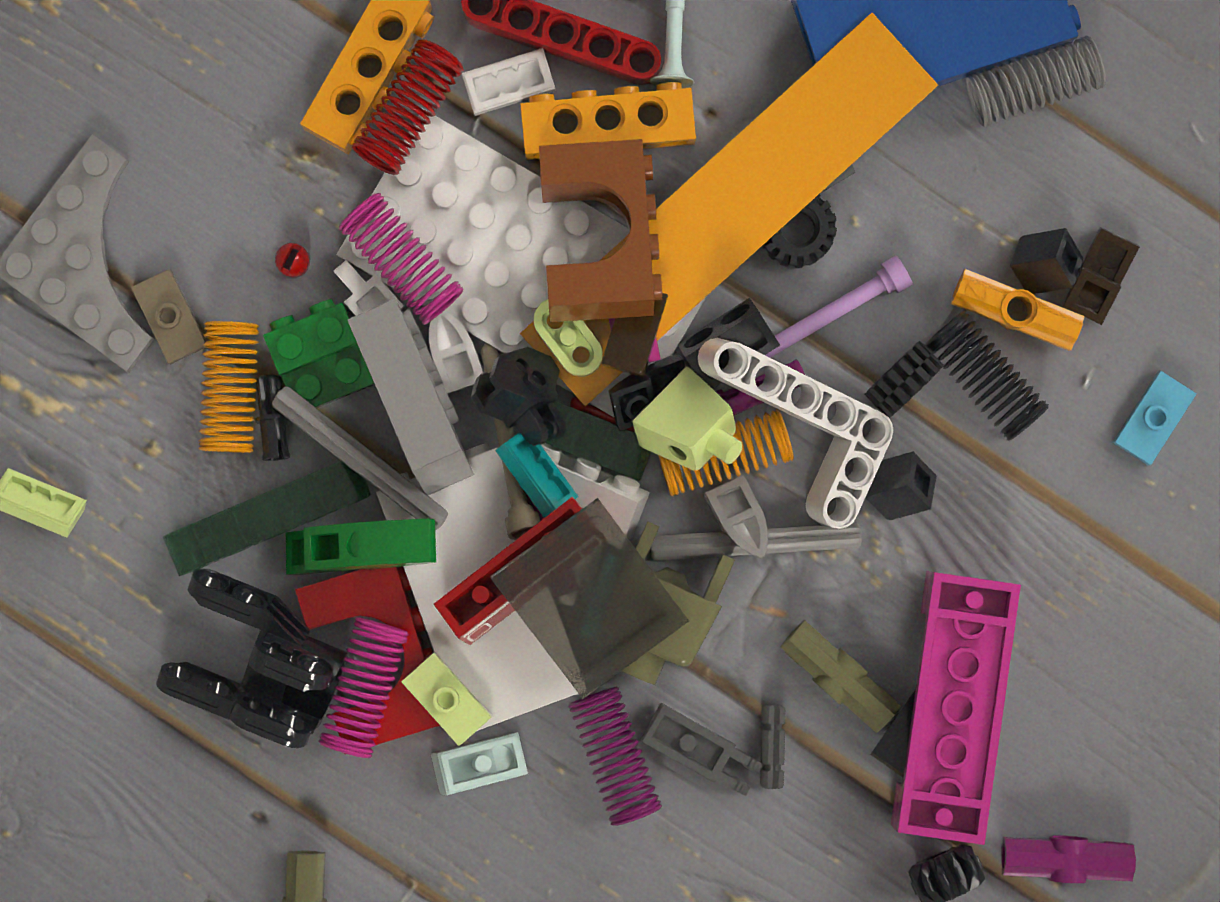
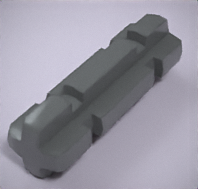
M764 705L761 710V723L765 724V727L761 729L760 762L764 764V769L760 770V785L765 789H780L784 786V771L781 770V765H784L785 730L782 729V724H785L786 710L781 705Z

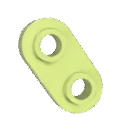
M548 299L543 301L534 313V326L539 336L568 373L578 377L594 373L599 368L603 357L599 341L583 320L564 321L563 325L558 329L549 327L547 324L549 302ZM579 347L586 348L590 354L589 359L585 363L576 362L573 359L575 349Z

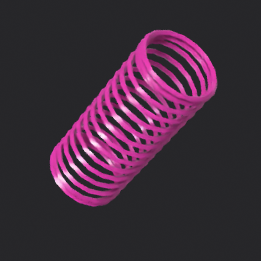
M376 193L348 214L339 225V230L342 231L343 235L350 234L349 242H356L355 248L363 249L362 256H369L368 264H375V271H382L381 278H389L387 285H395L394 293L402 292L400 300L408 299L407 308L414 307L413 315L421 314L419 321H422V324L425 325L447 309L462 294L463 287H460L461 284H458V281H454L432 302L418 310L428 297L451 279L452 274H448L424 296L411 303L424 288L445 271V267L439 268L416 290L405 296L416 282L422 279L439 263V259L432 261L412 281L399 288L408 276L432 257L433 252H428L404 275L392 281L400 270L410 264L426 249V245H421L396 269L385 274L396 261L418 244L420 237L414 238L389 262L379 267L388 255L398 249L413 235V230L406 232L384 254L372 260L380 249L395 239L407 227V223H402L383 239L376 248L366 253L371 244L392 229L401 218L399 215L395 216L369 241L360 245L365 236L377 229L394 213V208L388 209L361 235L353 238L360 228L374 219L388 205V201H384V196H381V193Z
M357 617L355 618L356 622L354 625L373 633L357 629L351 630L353 633L391 647L376 645L350 638L349 642L390 657L347 648L346 651L374 660L388 667L344 657L343 660L345 662L370 669L385 676L365 673L343 666L340 669L341 671L369 679L384 686L364 683L342 676L337 678L340 681L354 684L382 696L336 685V690L356 695L378 705L358 702L337 695H333L332 698L358 706L377 715L353 711L331 704L329 705L330 709L354 715L373 724L352 721L333 714H327V718L353 725L371 734L348 730L328 723L323 724V726L330 730L352 735L368 743L351 741L328 733H321L318 742L335 751L361 758H371V754L374 753L371 747L376 745L370 738L378 737L379 735L373 729L381 727V724L375 719L384 718L382 712L378 710L387 708L386 704L380 700H388L390 698L389 695L383 691L393 689L385 681H394L395 677L389 672L398 670L397 666L390 662H400V657L394 653H402L404 651L401 646L395 643H406V636L409 634L404 630Z

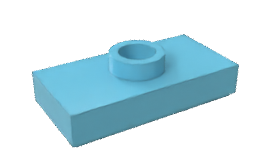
M1158 371L1112 443L1146 465H1151L1197 393L1163 371Z

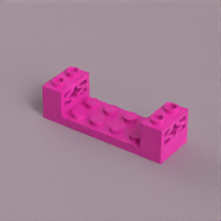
M926 571L920 612L926 615L910 735L903 783L896 782L891 826L898 833L985 845L1021 589L1020 584Z

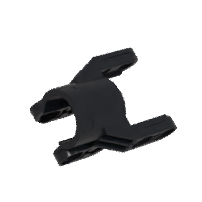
M210 569L195 570L188 586V592L200 606L257 628L260 632L255 641L241 683L189 662H170L161 666L156 681L158 689L178 700L231 720L241 729L290 748L304 747L307 745L310 734H313L316 728L319 727L328 710L332 696L336 691L335 686L340 681L337 677L342 676L343 673L340 668L346 665L343 658H348V652L309 637L311 630L278 596Z

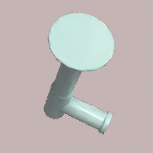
M666 0L665 10L667 11L664 64L660 73L650 79L651 84L680 82L682 88L694 84V80L687 77L684 73L681 58L685 0Z

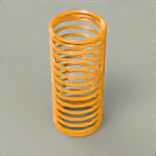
M207 321L204 323V329L209 332L203 335L213 341H207L203 345L213 350L206 351L203 355L206 358L216 360H207L202 363L203 366L212 368V370H205L201 374L214 379L204 380L201 384L217 389H206L201 392L202 395L213 397V399H204L200 403L204 406L215 408L203 409L200 413L205 416L218 418L201 419L199 421L201 424L214 427L202 428L199 432L204 435L217 437L201 438L199 440L200 443H198L200 445L198 449L202 451L252 453L254 451L252 449L254 447L253 444L214 441L254 440L253 436L219 433L224 431H253L255 428L252 426L216 422H251L255 418L213 412H254L256 410L254 407L217 403L255 402L256 399L214 393H254L257 390L255 388L212 383H255L257 380L254 378L216 374L256 373L257 370L213 364H256L258 361L256 359L225 357L212 354H257V350L215 345L258 344L259 342L257 340L226 338L213 335H258L259 326L246 322Z
M778 409L772 410L771 416L765 412L763 422L758 415H755L754 425L749 418H746L745 429L740 421L736 422V432L733 437L742 442V432L756 471L759 470L750 429L756 441L764 468H768L759 425L766 440L773 464L775 466L778 464L768 422L777 442L782 461L786 463L794 459L789 435L782 414ZM742 442L740 457L745 472L749 474L750 470ZM658 455L670 495L674 497V495L678 496L679 494L676 480L681 493L684 494L685 486L680 465ZM713 455L710 460L717 480L721 483L722 476L717 457ZM736 459L732 464L736 475L740 477L741 473ZM721 460L727 479L730 480L729 465ZM707 462L703 469L708 483L712 485L713 480ZM682 466L690 490L693 491L695 487L689 468ZM700 469L694 470L698 484L701 488H703L704 484Z

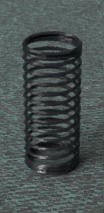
M962 311L924 345L935 354L961 334L938 357L941 361L970 339L944 364L943 369H947L977 345L949 374V376L955 375L982 354L956 380V383H960L981 365L990 360L962 387L964 391L998 366L969 394L968 398H972L985 386L1003 374L993 386L975 401V405H979L989 395L1011 380L981 409V412H985L1002 397L1019 386L988 416V419H992L1011 402L1024 394L1008 412L994 423V427H997L1015 411L1031 401L1019 415L1001 430L1000 434H1004V437L1007 438L1006 441H1010L1035 422L1048 409L1049 404H1046V401L1037 402L1040 393L1029 396L1033 391V386L1023 389L1027 379L1017 381L1020 377V372H1014L1009 375L1014 368V364L1003 368L1007 363L1008 357H1002L997 360L1001 350H996L989 354L993 350L995 343H989L982 348L988 340L987 335L976 340L981 334L982 328H978L968 334L975 326L976 321H971L960 328L969 318V314H966V311Z

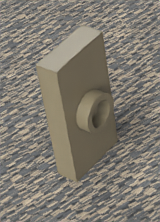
M171 269L131 287L168 364L171 365L206 348L203 345L206 339Z

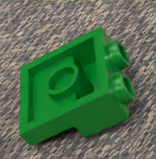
M333 299L319 302L309 307L310 316L296 322L293 315L280 318L270 323L271 332L263 335L285 387H290L315 408L375 385L348 323V319L351 317L346 305L343 303L335 305Z

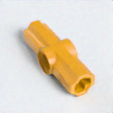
M967 269L963 270L950 302L954 306L995 321L1008 330L1020 331L1068 351L1072 350L1073 345L1078 339L1085 317L1037 298L1028 290H1017ZM1011 299H1019L1026 305L1027 316L1023 321H1015L1009 316L1007 306Z

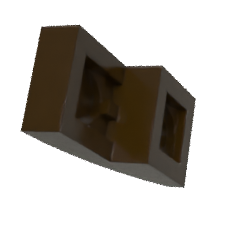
M1100 227L1081 264L1074 288H1070L1063 307L1102 325L1121 289L1120 284L1140 246Z

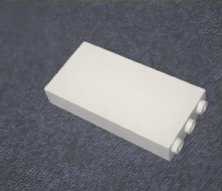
M488 443L464 451L474 473L473 476L428 495L448 512L445 522L436 530V563L403 566L434 652L492 716L478 730L587 691L585 680L557 604L552 596L550 585L538 592L471 645L457 638L433 605L515 541L508 538L505 518L508 517L507 511L511 508L502 460L495 451L497 448L490 450ZM408 473L401 474L424 492L416 478L409 479ZM381 491L376 492L386 520L415 519Z

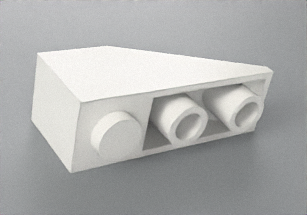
M546 441V443L541 444L578 495V498L575 500L584 508L606 537V542L621 548L632 539L650 492L639 488L640 484L630 477L624 475L613 476L601 471V466L590 459H575L562 453L563 449L552 442Z

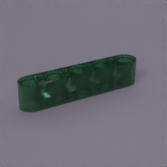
M339 461L163 536V540L180 577L372 496L366 480L343 461Z

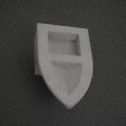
M744 475L705 492V499L723 534L727 533L731 540L742 550L763 559L768 545L767 522Z

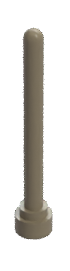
M485 344L481 348L485 373L492 371L494 360L499 356L498 350L490 344ZM494 418L500 447L514 437L513 427L507 428L503 421ZM502 461L511 508L507 511L508 517L505 518L506 530L509 539L517 540L539 523L540 517L539 513L534 511L533 506L528 504L526 492L520 487L518 481Z

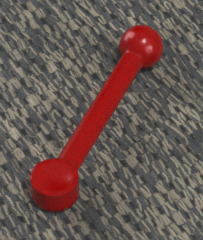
M576 396L571 399L570 407L574 412L585 411L616 425L613 416L590 404L585 406ZM634 426L626 429L635 433Z

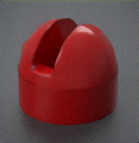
M287 243L276 252L275 264L283 275L297 278L307 272L310 266V256L301 245ZM292 249H295L298 253L293 260L290 270L284 268V265Z

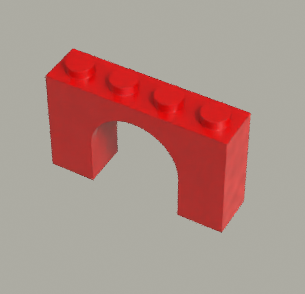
M403 566L373 570L360 569L295 589L305 625L310 630L347 618L366 616L408 632L409 635L406 636L407 642L402 643L404 650L402 675L395 687L387 693L390 698L388 700H380L386 704L387 708L378 710L382 712L384 718L375 719L381 724L380 728L373 729L379 736L370 738L374 741L375 745L440 726L401 682L434 653L432 647L424 648L420 632L425 631L426 627L418 606L412 607L407 591L412 589ZM372 701L363 702V703L378 705V704H376V703H374V702H372ZM355 705L346 707L353 711L377 715ZM340 711L332 713L352 721L373 724L362 718ZM335 721L336 726L356 732L371 734L370 732L355 727L353 725ZM338 732L341 738L368 743L352 735Z

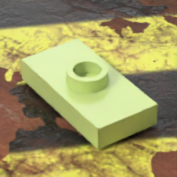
M8 468L0 479V511L66 538L85 510L87 500Z
M435 652L401 681L458 746L492 718L491 714Z

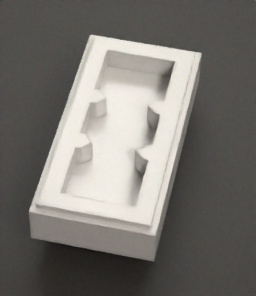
M543 48L462 73L475 116L528 100L532 95L556 91Z

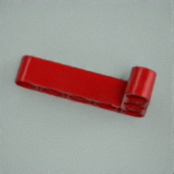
M461 0L464 16L468 23L488 33L537 50L543 48L545 53L636 85L650 84V79L657 76L660 72V51L653 43L534 0H491L493 2L491 11L482 16L471 12L470 5L474 0ZM519 11H525L532 15L533 22L527 29H515L510 24L512 15ZM565 25L571 28L574 33L572 39L565 44H557L552 41L550 32L556 26ZM599 39L607 40L613 45L614 50L606 58H597L590 52V46L593 42ZM636 54H647L652 58L654 65L648 72H637L630 66L631 58Z

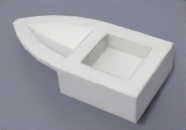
M444 310L430 321L429 345L431 355L447 395L473 386L476 378L484 372L473 341L466 328L447 310Z

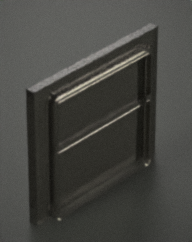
M599 498L592 501L552 532L543 536L541 540L490 576L582 699L689 622Z

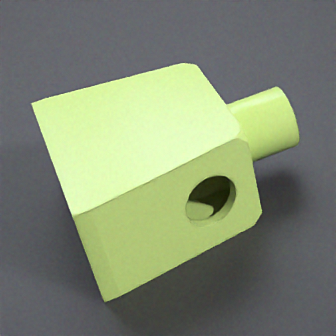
M687 366L632 421L639 446L693 471L701 469L713 455L726 464H730L737 459L742 450V442L733 437L736 425L731 407Z

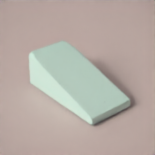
M518 732L431 753L441 795H450L528 774Z

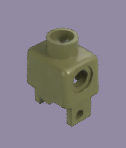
M647 521L629 564L622 562L601 621V627L606 634L619 639L608 664L626 674L655 685L666 660L681 667L689 666L694 661L722 608L716 602L735 560L721 554L703 597L699 596L688 586L686 575L669 567L652 573L641 570L660 527Z

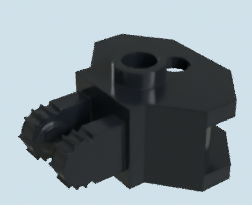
M530 347L518 349L499 355L494 360L492 371L480 374L476 378L471 399L479 412L503 421L507 428L517 426L522 436L529 442V445L544 444L547 438L550 440L562 438L567 429L564 419L561 418V413L553 403L559 397L555 387L560 370L551 356ZM516 362L521 363L525 367L526 372L520 370Z

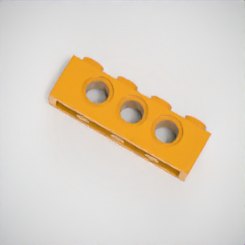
M430 0L370 1L300 122L305 131L342 152L350 154L355 138L362 136L360 130L367 128L366 121L370 119L371 113L376 110V105L382 104L381 97L387 96L386 89H388L394 75L402 72L401 66L407 64L406 58L408 56H412L409 49L416 37L418 36L423 39L429 31L434 20V16L430 14L433 9ZM388 22H398L403 26V32L398 39L388 41L380 36L382 27ZM369 58H375L382 62L381 71L372 78L363 77L359 73L361 64ZM347 95H355L360 98L359 109L351 115H344L338 110L340 100ZM365 131L364 133L368 137L369 132Z
M680 82L661 83L656 85V91L639 92L638 86L618 87L614 89V95L597 96L596 90H581L572 92V99L555 100L554 94H538L530 96L528 103H520L526 160L540 159L539 146L642 139L643 149L695 145L696 141L692 89L682 88ZM646 106H654L661 111L663 118L655 126H646L638 118L639 111ZM604 110H612L620 117V123L612 130H604L595 121L597 115ZM561 114H570L576 118L578 125L573 132L561 134L553 127L554 120Z

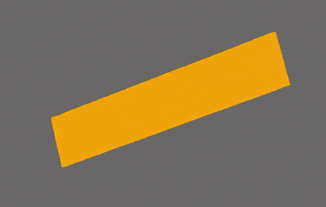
M873 13L868 15L656 209V220H648L649 234H658L659 260H651L652 274H661L662 293L668 294L656 336L657 341L938 86L935 80ZM629 234L599 261L609 258L620 250ZM550 315L547 318L548 326L553 329L560 328L564 321L550 322ZM609 319L583 320L599 341L604 356L611 333ZM534 321L519 333L533 349L552 357L560 370L558 377L585 406L623 373V371L600 364L599 368L591 375L584 377L574 376L563 368L535 329ZM579 347L574 350L573 359L576 362L585 363L589 359L590 354L586 348Z

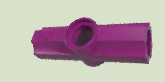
M1053 835L1049 839L1003 837L1001 846L1002 874L1010 877H1048L1049 881L1060 883H1086V879L1133 882L1136 870L1135 848L1132 843L1088 841V838Z

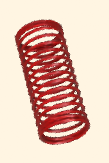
M420 39L416 41L415 48L411 50L412 56L406 58L407 64L401 66L402 72L396 74L397 80L391 81L392 88L386 89L387 96L381 97L382 104L376 105L377 112L371 113L372 120L366 121L367 128L360 130L362 136H357L354 143H352L353 150L362 159L377 169L391 175H398L399 171L402 170L400 164L406 163L402 156H410V151L407 148L412 149L416 147L412 140L417 141L421 139L418 132L423 133L426 131L423 124H431L428 116H436L433 108H441L439 101L446 100L444 93L451 92L449 85L456 84L454 77L461 76V72L464 71L462 63L453 54L428 40ZM414 59L419 66L411 64L410 60ZM422 62H424V63H426V64L432 66L433 68L439 70L441 73H443L445 76H447L451 81H449V80H447V79H444V78H442L441 76L437 75L436 73H434L433 71H431L429 68H427ZM409 67L414 74L406 72L404 68ZM418 71H421L427 74L428 76L432 77L440 84H442L446 89L429 81ZM404 75L409 82L401 80L399 76ZM413 79H416L422 82L423 84L427 85L435 92H437L440 96H437L429 92L428 90L420 86L417 82H415ZM399 83L406 91L396 88L394 84ZM408 87L413 88L418 92L422 93L430 100H432L435 104H432L426 101L425 99L421 98ZM394 91L401 99L391 96L389 92ZM405 96L417 101L425 108H427L430 112L421 109L420 107L412 103L410 100H408ZM389 99L396 107L386 104L384 100ZM400 104H402V105H404V106L410 108L411 110L415 111L417 114H419L420 116H422L425 120H423V119H421V118H419V117L413 115L412 113H410L409 111H407L405 108H403ZM384 107L391 115L381 112L379 108ZM395 112H397V113H399V114L405 116L406 118L410 119L412 122H414V123H415L416 125H418L420 128H418V127H416V126L410 124L409 122L405 121L403 118H401V117H400L399 115H397ZM379 115L386 123L376 120L374 116ZM390 120L403 126L415 136L405 132L404 130L396 126L394 123H392ZM374 123L381 131L372 129L369 124ZM385 128H387V129L391 130L392 132L398 134V135L401 136L403 139H405L408 143H406V142L402 141L401 139L397 138L396 136H394L393 134H391L389 131H387ZM364 132H370L377 140L367 137ZM383 138H385V139L391 141L392 143H394L395 145H397L398 147H400L403 151H401V150L397 149L396 147L392 146V145L389 144L387 141H385ZM380 147H382V148H384L385 150L389 151V152L392 153L394 156H396L398 159L392 157L389 153H387L386 151H384V150L381 149ZM373 154H375L376 156H378L379 158H381L382 160H384L386 163H384L383 161L379 160V159H378L377 157H375Z

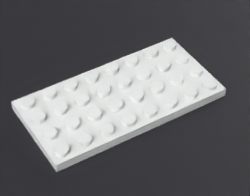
M428 116L431 124H423L426 131L423 133L418 132L421 139L417 141L412 140L416 147L412 149L407 148L410 151V156H402L406 162L405 164H400L402 170L399 171L398 175L384 173L372 195L381 193V196H384V201H388V205L374 219L360 228L353 238L361 235L388 209L394 208V213L377 229L365 236L360 245L369 241L386 223L397 215L401 216L400 221L381 238L372 243L366 253L376 248L383 239L402 223H407V227L395 239L380 249L372 260L384 254L394 242L409 230H413V235L398 249L388 255L379 267L389 262L414 238L420 237L418 244L396 261L385 273L387 274L396 269L421 245H426V249L410 264L400 270L392 281L404 275L428 252H433L432 257L408 276L399 288L412 281L415 276L435 259H439V263L422 279L416 282L405 296L416 290L426 279L443 266L445 271L414 298V301L424 296L446 275L452 274L451 279L428 297L422 306L428 305L450 284L458 281V284H461L460 287H463V292L445 310L453 314L466 328L468 333L490 344L504 354L525 347L532 348L519 333L534 321V313L537 307L548 299L546 265L598 262L629 234L630 229L581 200L543 203L540 176L439 117ZM350 234L347 235L336 255L371 276L376 274L387 285L389 278H381L382 271H375V264H368L369 256L363 257V249H356V242H349ZM706 297L657 341L660 359L673 355ZM626 372L620 374L589 404L614 417L608 390L631 374ZM558 377L557 385L574 394Z

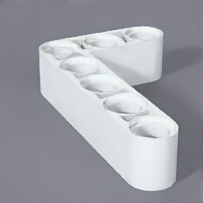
M720 338L710 339L705 342L699 350L698 363L701 370L708 376L834 436L805 503L806 511L814 521L832 528L842 529L851 525L859 513L892 439L893 424L890 418L884 413L741 343ZM727 349L730 357L729 363L721 370L718 362L719 356ZM763 367L766 375L762 385L757 387L755 376L758 370ZM797 385H799L801 388V396L800 399L795 404H793L791 399L792 391ZM835 403L836 414L829 421L827 411L829 406ZM870 420L871 430L864 438L863 426L866 421ZM853 459V471L846 477L845 466L849 460ZM833 498H835L836 508L834 512L828 516V504Z

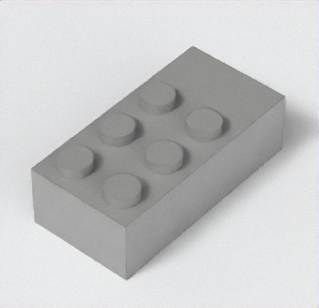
M393 299L348 319V323L411 470L425 494L430 495L473 476L472 468L452 425L460 420L447 395L441 376L429 354L426 342L410 309L402 312L396 299Z

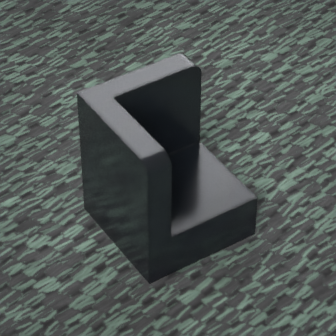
M1062 228L1020 237L1010 267L1024 290H1028L1032 294L1074 288L1083 256L1067 229Z
M914 451L881 461L865 498L887 520H894L931 510L937 475Z

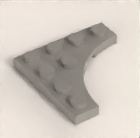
M92 134L1 255L0 278L123 370L130 373L155 338L136 322L121 299L118 298L108 275L104 239H102L105 210L108 209L112 192L129 161Z

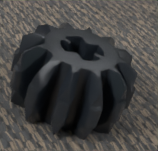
M963 844L929 856L917 862L908 871L912 881L910 884L921 902H946L976 889L985 880L982 871L983 866L978 855H975L972 846Z

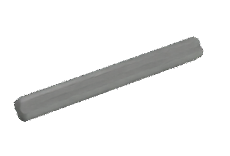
M284 387L276 394L272 402L276 410L415 519H435L436 530L443 525L448 512L436 501L290 387Z
M852 523L842 529L832 528L827 525L767 529L768 545L766 554L858 548L862 543L860 524ZM723 532L655 536L651 545V557L655 561L720 557L721 554L725 556L751 555L742 550L731 540L727 533L723 534Z

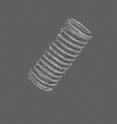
M1087 35L1081 37V39H1075L1074 44L1066 42L1065 47L1057 45L1055 50L1048 48L1046 53L1039 51L1037 56L1030 54L1028 59L1021 57L1019 62L1012 60L1010 66L1003 63L1001 69L994 66L992 72L985 69L983 75L979 72L968 75L966 84L976 118L983 127H987V125H991L992 119L994 122L999 123V111L1003 119L1008 120V108L1012 116L1017 117V105L1020 111L1026 114L1027 104L1032 111H1035L1036 101L1040 107L1044 108L1045 98L1049 104L1053 105L1054 95L1058 101L1062 102L1064 94L1067 98L1071 99L1073 91L1076 95L1080 96L1082 88L1087 93L1090 92L1091 85L1096 90L1104 88L1106 75L1099 50L1094 40ZM1068 46L1073 49V59L1068 52ZM1059 49L1064 52L1065 65L1059 56ZM1050 52L1055 56L1056 68L1050 59ZM1041 55L1046 59L1047 72L1041 62ZM1032 58L1037 62L1038 75L1032 65ZM1078 59H1079V61H1080L1081 67H1082L1083 72H1084V76H1085V79H1086V84H1085V82H1084V80H1083V77H1082V74H1081V71H1080ZM1023 61L1026 62V64L1028 65L1029 79L1025 70L1023 69ZM1069 63H1070L1071 68H1072V70H1073V73H1074V76H1075V79H1076V83H1077V87H1076V85H1075V83H1074V80H1073V77H1072V74H1071V70H1070ZM1014 64L1019 69L1020 82L1013 70ZM1060 66H1061L1062 71H1063V74H1064V76H1065L1066 83H1067V86H1068V90H1067V88H1066V86H1065V83H1064V80H1063V77H1062V73H1061ZM1005 67L1010 72L1011 86L1006 75L1004 74ZM996 70L1001 76L1002 89L995 77ZM1052 72H1053V75H1054L1055 80H1056V83H1057V87H1058V90H1059V94H1058V91H1057V89H1056V86H1055V83H1054V80H1053ZM987 73L989 74L992 80L994 95L988 82L986 81ZM1043 76H1044L1045 81H1046V83H1047V87H1048V90H1049V94H1048V92H1047V89H1046V86H1045V83H1044ZM1035 82H1036L1037 87H1038V90H1039L1040 98H1039V95H1038V92H1037V89H1036V86H1035ZM1026 85H1027V88H1028V91H1029V94H1030V97H1031V101H1030V98H1029V95H1028V92H1027V89H1026Z

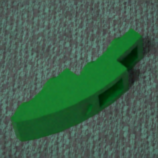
M435 519L343 523L304 527V530L286 532V575H308L354 569L373 570L436 563Z

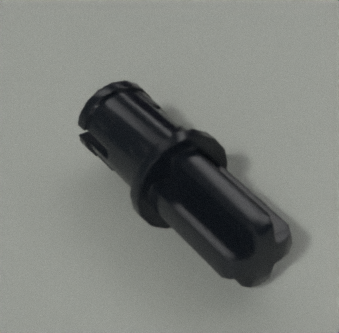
M263 375L256 379L259 416L255 418V423L260 424L263 450L262 460L271 461V458H273V461L290 458V453L288 450L286 421L289 419L272 405L276 394L282 390L281 378L276 375Z

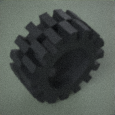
M820 194L800 211L806 214L813 222L814 232L811 239L803 244H792L783 237L780 229L762 245L763 250L766 249L769 253L768 256L772 260L776 259L781 262L780 265L786 267L790 265L795 266V268H802L805 265L810 266L816 263L831 248L837 232V228H835L836 216L835 213H832L829 202L827 200L823 201L820 198Z
M918 341L864 395L882 413L890 418L940 371L944 364L921 341Z

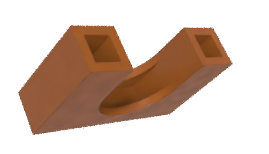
M642 139L539 146L543 203L580 200L603 202L615 208L624 217L630 229L629 236L624 245L607 259L592 263L546 265L550 322L654 316V300H662L661 274H652L651 260H659L658 234H649L648 220H656L655 194H646V181L653 180L652 154H643Z

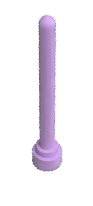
M895 255L881 264L882 268L876 271V277L775 335L780 346L765 356L773 357L884 291L888 294L894 290L899 293L913 285L900 259Z

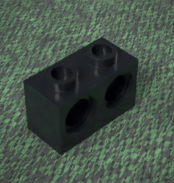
M750 298L678 344L694 372L712 389L722 382L704 373L698 363L699 350L708 340L720 338L741 343L763 355L780 346ZM727 349L719 356L718 362L721 370L729 363L730 357Z

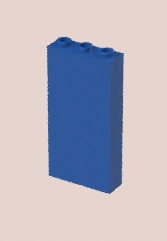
M791 0L812 66L868 15L873 13L938 84L937 87L967 78L968 75L977 72L982 73L985 69L991 70L994 66L1000 67L1003 63L1010 64L1012 60L1019 61L1021 57L1028 58L1030 54L1037 55L1039 51L1046 52L1048 48L1056 49L1057 45L1065 46L1066 42L1072 43L1079 36L1077 30L1081 29L1077 9L1074 5L1069 6L1067 0Z

